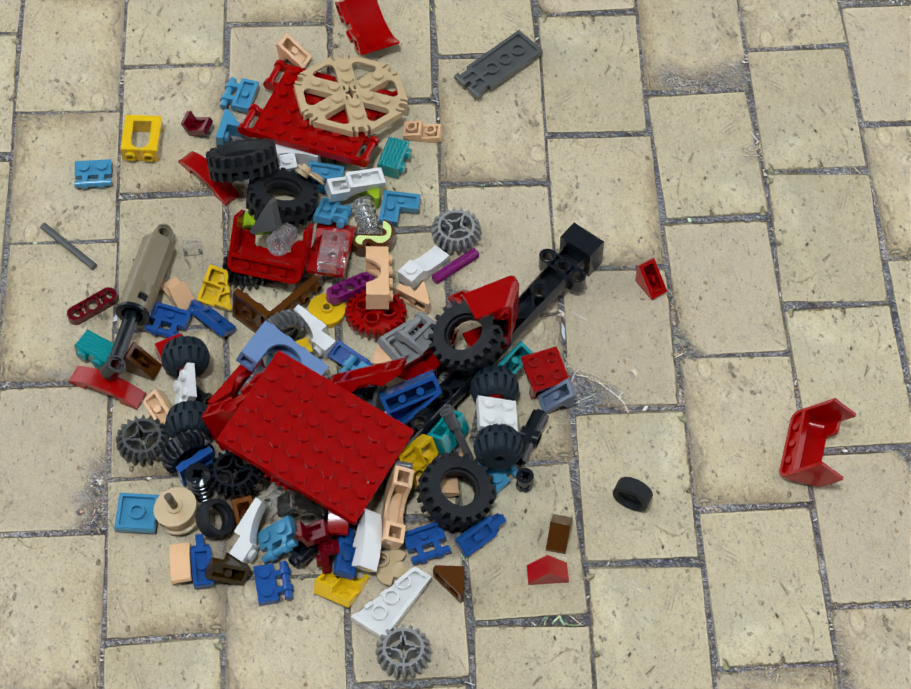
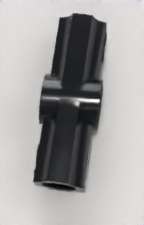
M533 409L526 425H523L520 429L519 435L523 442V451L521 458L516 463L517 465H525L532 450L536 449L540 442L542 431L549 418V415L541 409Z

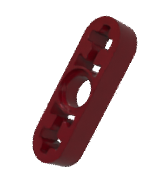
M111 287L104 288L67 310L68 321L72 325H80L112 307L118 301L116 290ZM90 303L98 305L95 309L87 308Z

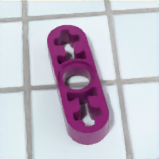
M362 272L329 287L326 291V301L337 305L349 300L350 297H355V293L361 294L362 289L366 292V282L374 280L373 275L368 272ZM346 287H353L354 290H347Z

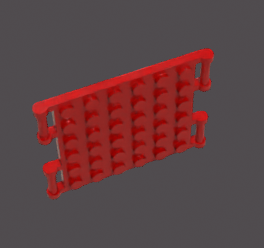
M281 59L276 60L270 76L263 82V86L266 89L273 91L264 109L260 108L257 104L250 105L247 116L237 128L238 133L252 138L272 139L278 145L360 167H367L374 148L380 142L377 136H365L364 132H359L358 137L353 132V137L315 128L309 124L310 118L303 120L296 100L294 84L295 81H298V75L306 69L286 64ZM280 71L284 72L279 83L274 82ZM320 72L313 74L315 77L337 82L335 76ZM384 89L376 91V93L392 97L398 95L397 90L393 92ZM304 93L308 105H315L326 99L325 97ZM365 108L367 118L370 121H376L387 114ZM345 109L327 119L341 124L349 123ZM254 116H258L259 118L254 127L250 128L249 125ZM366 145L367 147H366V149H365L363 155L360 156V157H358V155H359V153L361 152L363 146Z

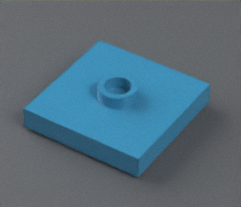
M120 493L114 526L115 531L155 534L157 520L154 516V504L160 495Z

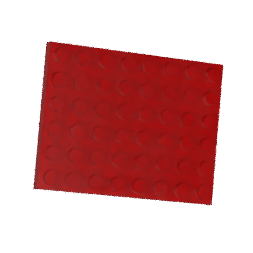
M278 350L218 436L216 443L355 526L415 430Z

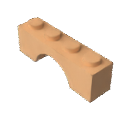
M366 246V272L377 277L372 281L366 282V309H389V302H393V290H389L393 289V278H389L392 277V266H389L392 265V254H389L388 247Z
M395 465L388 473L381 516V548L398 550L403 545L406 525L403 522V514L407 497L412 489L413 469Z

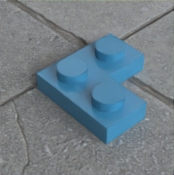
M384 190L379 224L383 225V219L390 221L393 226H397L400 211L418 213L421 194Z

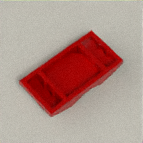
M336 223L331 225L319 224L309 253L306 273L343 278L352 249V239L357 232V226L346 225L339 229Z
M404 357L333 374L329 380L351 393L355 389L373 385L383 386L402 372L407 359Z
M263 358L252 372L240 364L207 401L208 405L225 400L230 396L234 399L242 394L240 390L252 380L255 374L264 372L265 364Z

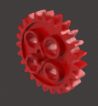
M362 289L361 295L355 293V298L350 297V303H346L345 316L348 326L353 327V332L359 330V335L366 333V338H368L371 334L376 339L377 335L383 336L385 333L405 323L407 309L404 299H399V294L393 295V302H389V309H366V292Z

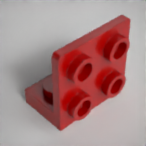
M557 347L521 357L522 365L530 383L529 395L531 400L538 398V395L569 378Z

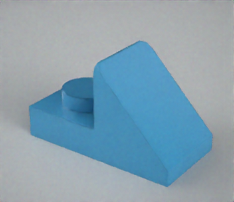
M225 109L216 134L217 145H224L225 142H229L230 136L243 137L237 131L239 122L229 109Z

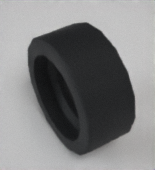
M621 477L613 490V497L622 506L641 512L645 511L653 497V492L645 483L638 479Z
M214 498L200 504L196 511L197 527L204 536L210 539L222 537L230 533L234 528V512L231 506L220 498ZM211 507L216 509L221 517L222 525L220 530L216 529L210 522L209 509Z

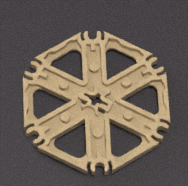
M343 54V59H338L334 55V61L331 56L301 72L298 75V81H295L294 92L303 120L310 118L309 124L315 128L353 137V132L356 137L359 136V132H364L365 136H368V130L371 135L402 118L404 109H407L408 106L400 74L397 75L396 70L391 72V66H388V64L348 54V59L346 54ZM361 64L376 70L356 81L352 65ZM330 66L334 70L337 82L321 79L313 74ZM394 83L398 95L392 97L376 93V91L388 84ZM304 93L325 97L326 99L315 105H308ZM365 108L387 114L376 121H370L367 118ZM345 109L349 123L341 124L327 119Z

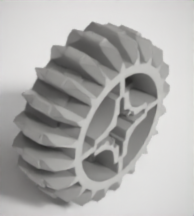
M454 207L452 211L446 209L445 213L440 211L439 216H435L431 235L434 243L439 248L442 247L443 251L449 250L450 254L453 251H456L457 254L460 251L466 253L467 248L472 249L473 245H477L478 240H480L481 226L475 214L470 215L469 210L463 212L462 208L456 210Z
M402 623L401 628L398 629L394 625L393 631L386 629L387 635H380V641L376 643L375 655L378 656L377 663H381L380 668L382 670L387 669L386 673L388 675L394 672L395 678L399 674L402 675L403 679L406 678L407 674L413 678L414 672L420 674L422 672L421 668L426 669L427 662L431 659L429 655L431 653L430 641L426 639L425 633L420 634L419 627L413 630L412 625L405 628ZM403 645H404V650H405V657H404V658H403V655H402V652H401ZM416 658L415 660L407 663L410 659Z

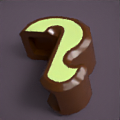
M383 219L382 234H356L352 239L354 254L365 257L366 246L388 247V252H390L395 244V228L390 221Z

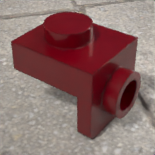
M191 111L186 112L181 122L182 127L189 136L207 135L213 124V120L210 117H195Z
M324 519L308 525H304L301 521L296 522V537L307 547L329 539L327 522Z
M325 540L317 544L319 555H315L317 567H321L323 574L331 573L328 555L340 553L337 540Z

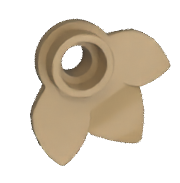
M304 163L302 165L297 164L296 172L306 179L311 176L324 185L325 180L316 172H311L312 169Z
M391 549L388 552L380 551L379 561L382 560L385 563L378 564L376 577L382 584L391 586L393 578L399 579L408 572V568L402 562L406 552L399 549Z

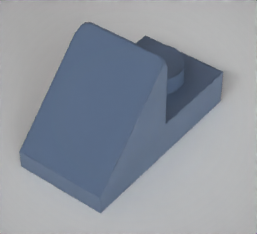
M569 378L538 395L541 409L546 414L561 406L571 408L576 397Z

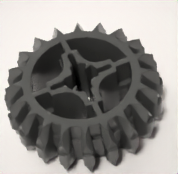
M281 310L280 313L276 312L275 315H270V318L265 320L275 325L285 335L290 336L293 341L299 340V336L303 334V320L294 310Z
M144 415L140 419L135 416L133 421L127 419V424L121 425V429L117 432L118 436H116V447L120 456L125 457L127 462L132 461L134 465L140 462L141 466H143L144 462L150 465L151 460L158 462L161 449L164 448L165 444L169 443V434L164 423H160L158 418L153 420L151 415L148 419Z

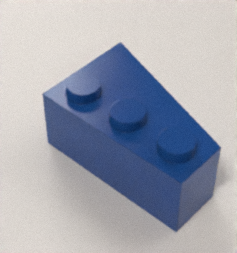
M430 370L380 391L379 396L386 413L405 424L422 408L424 409L437 398L442 391L434 371Z

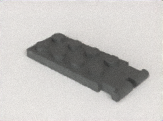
M518 30L469 64L465 72L455 74L454 79L464 88L468 87L467 90L479 100L485 91L494 90L543 55V50Z

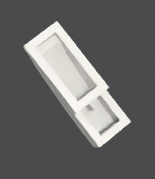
M365 509L360 516L352 546L356 548L352 567L366 572H377L382 543L381 514Z

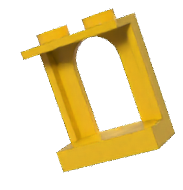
M125 115L120 149L122 160L159 162L158 147L160 133H163L162 116ZM150 132L148 144L141 148L133 146L131 144L132 133Z

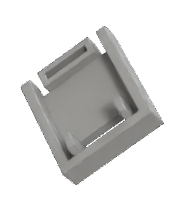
M412 320L381 336L377 342L392 360L406 357L407 362L403 370L433 352L430 348L421 356L405 342L397 340L396 333L401 329L403 330ZM417 326L409 335L413 337L420 328Z

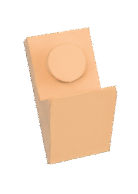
M287 32L276 45L279 59L283 61L288 59L294 66L304 68L312 57Z
M176 276L163 283L160 287V290L174 307L187 310L191 300H195L186 282H180Z
M424 281L416 291L410 286L398 284L395 290L396 294H399V299L403 298L405 304L427 315L430 313V301Z

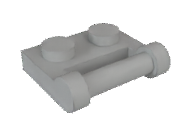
M419 311L414 316V319L403 330H399L395 336L398 341L405 342L423 356L430 349L429 344L432 343L428 338V334L433 333L430 326L431 324H436V322L425 313ZM419 324H424L413 337L409 335Z

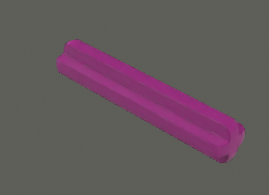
M475 248L470 249L432 274V280L435 284H439L477 259L479 252Z

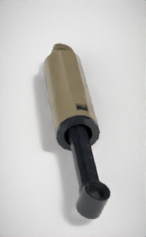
M159 224L151 234L145 235L141 241L116 308V315L122 322L111 352L100 368L102 377L108 381L115 380L124 371L126 366L124 356L127 353L136 326L147 324L174 251V245L171 242L174 232L167 224Z

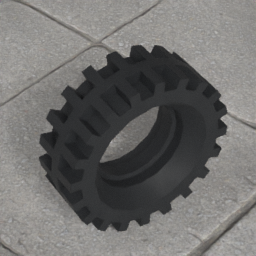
M246 138L245 140L238 139L235 142H225L224 145L219 144L216 148H211L205 154L210 179H213L215 182L220 181V183L229 181V183L234 181L244 182L247 179L254 180L256 177H264L265 174H271L272 171H276L277 167H279L275 142L272 139L268 140V138Z
M281 167V170L272 171L271 174H265L264 177H256L254 180L249 179L246 209H249V215H254V220H257L266 204L274 198L269 193L289 194L296 197V199H276L282 226L284 229H288V226H293L296 229L299 227V224L305 226L307 225V220L312 221L316 211L318 199L317 185L312 184L313 180L311 178L306 179L302 175L297 174L294 169L286 171L284 167Z
M463 298L460 304L455 300L452 302L453 306L448 309L446 306L442 308L444 313L441 316L438 314L435 316L437 322L436 324H431L430 328L433 333L428 334V338L432 342L429 346L434 352L433 354L447 370L450 369L454 374L460 371L463 376H467L468 371L475 375L478 369H484L489 362L494 364L497 361L495 359L496 354L501 355L503 353L500 346L506 345V340L503 335H506V330L503 327L502 320L495 319L493 315H489L477 320L481 324L482 332L475 344L463 350L453 348L450 339L456 327L467 321H476Z
M454 451L451 456L446 452L440 458L438 456L435 457L418 480L419 485L416 487V492L420 493L417 502L424 505L421 508L422 513L428 512L430 515L428 520L430 522L435 519L439 522L437 527L442 528L446 525L448 526V531L452 532L455 528H459V532L464 531L467 527L471 528L481 521L491 510L492 504L496 499V496L493 495L496 491V485H491L494 479L493 475L488 476L486 473L488 467L486 465L481 467L478 464L479 460L477 458L474 461L469 459L470 454L465 453L462 457L459 456L458 451ZM455 474L466 479L473 487V501L468 505L460 506L446 499L440 486L443 477Z

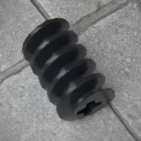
M193 463L185 471L187 486L194 494L196 500L199 503L209 501L214 495L211 483H209L210 470L202 463Z

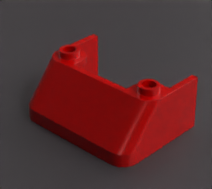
M241 209L233 218L227 261L229 269L236 273L289 284L297 283L302 278L309 257L314 224H310L304 230L302 240H298L292 245L291 253L256 246L255 234H251L249 229L243 228L245 210Z
M513 275L462 294L476 321L489 315H493L495 319L502 320L503 327L506 330V335H503L506 345L500 346L502 350L509 346L518 317L519 282ZM481 326L462 333L468 347L475 344L481 336Z
M836 398L796 411L792 415L788 427L779 469L780 476L789 481L815 487L843 481L844 477L825 464L822 458L826 439L835 436L839 432L841 421L856 417V413Z

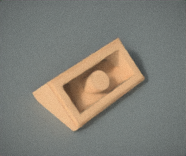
M155 388L142 402L153 419L158 418L160 423L165 425L166 415L172 404L163 391Z

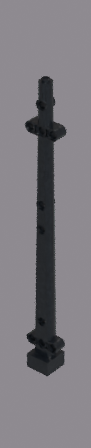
M574 222L561 235L558 253L547 248L540 251L539 269L541 272L519 296L518 317L511 341L501 355L496 354L495 359L497 361L566 288L577 293L584 290L586 275L589 277L602 263L603 240ZM489 362L487 366H492L494 364L492 362ZM451 371L440 384L442 393L424 409L422 408L415 414L410 421L408 420L405 423L406 426L415 430L406 446L421 434L428 435L433 430L432 428L441 420L440 408L442 406L450 404L454 407L468 393L474 376L471 371H468L467 376H463L460 371L457 374ZM326 509V512L318 520L324 519L328 527L329 510ZM359 521L356 522L355 526L349 523V527L357 531ZM299 541L298 546L288 553L289 563L296 568L298 566L302 568L318 552V545L315 544L307 547L302 541Z

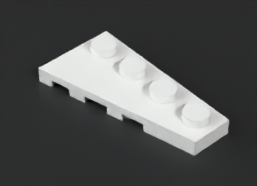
M414 566L396 580L395 584L389 589L382 591L375 600L368 602L361 611L353 614L351 621L380 638L381 634L387 635L386 629L393 631V626H397L430 583L431 576Z

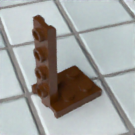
M314 274L271 311L267 310L263 304L252 299L248 293L237 288L233 292L232 316L256 333V330L260 328L259 325L270 318V315L273 316L276 312L280 313L281 310L286 311L290 309L292 311L298 304L300 306L304 305L315 293L318 294L323 288V275Z

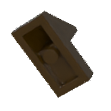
M226 553L224 559L211 557L204 575L207 579L244 586L251 568L231 554Z

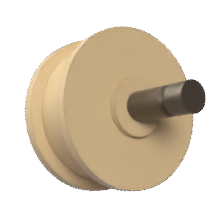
M173 487L164 491L157 498L154 504V516L165 532L176 536L184 535L197 527L195 515L200 503L189 489Z

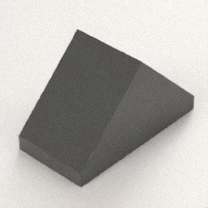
M272 198L266 204L249 231L251 234L276 231L282 226L275 198Z

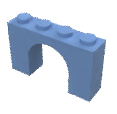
M267 321L262 324L236 359L238 363L252 372L264 356L277 353L280 350L320 375H323L329 367L321 359L316 358L306 348L301 347L290 336L285 335L275 325Z

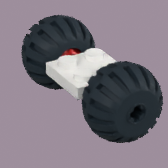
M194 336L175 337L169 340L162 350L161 361L163 368L171 377L177 379L173 384V391H176L174 405L170 408L165 420L167 433L172 439L181 432L184 433L188 429L193 430L195 428L197 430L201 429L208 437L211 435V432L201 418L208 406L200 401H195L197 397L196 378L206 371L209 365L210 354L205 343Z
M488 365L484 369H479L473 376L470 385L471 395L476 402L477 427L479 431L475 437L473 449L480 464L486 465L491 470L511 468L519 461L523 451V442L518 433L515 401L519 391V383L515 374L509 368L502 365Z

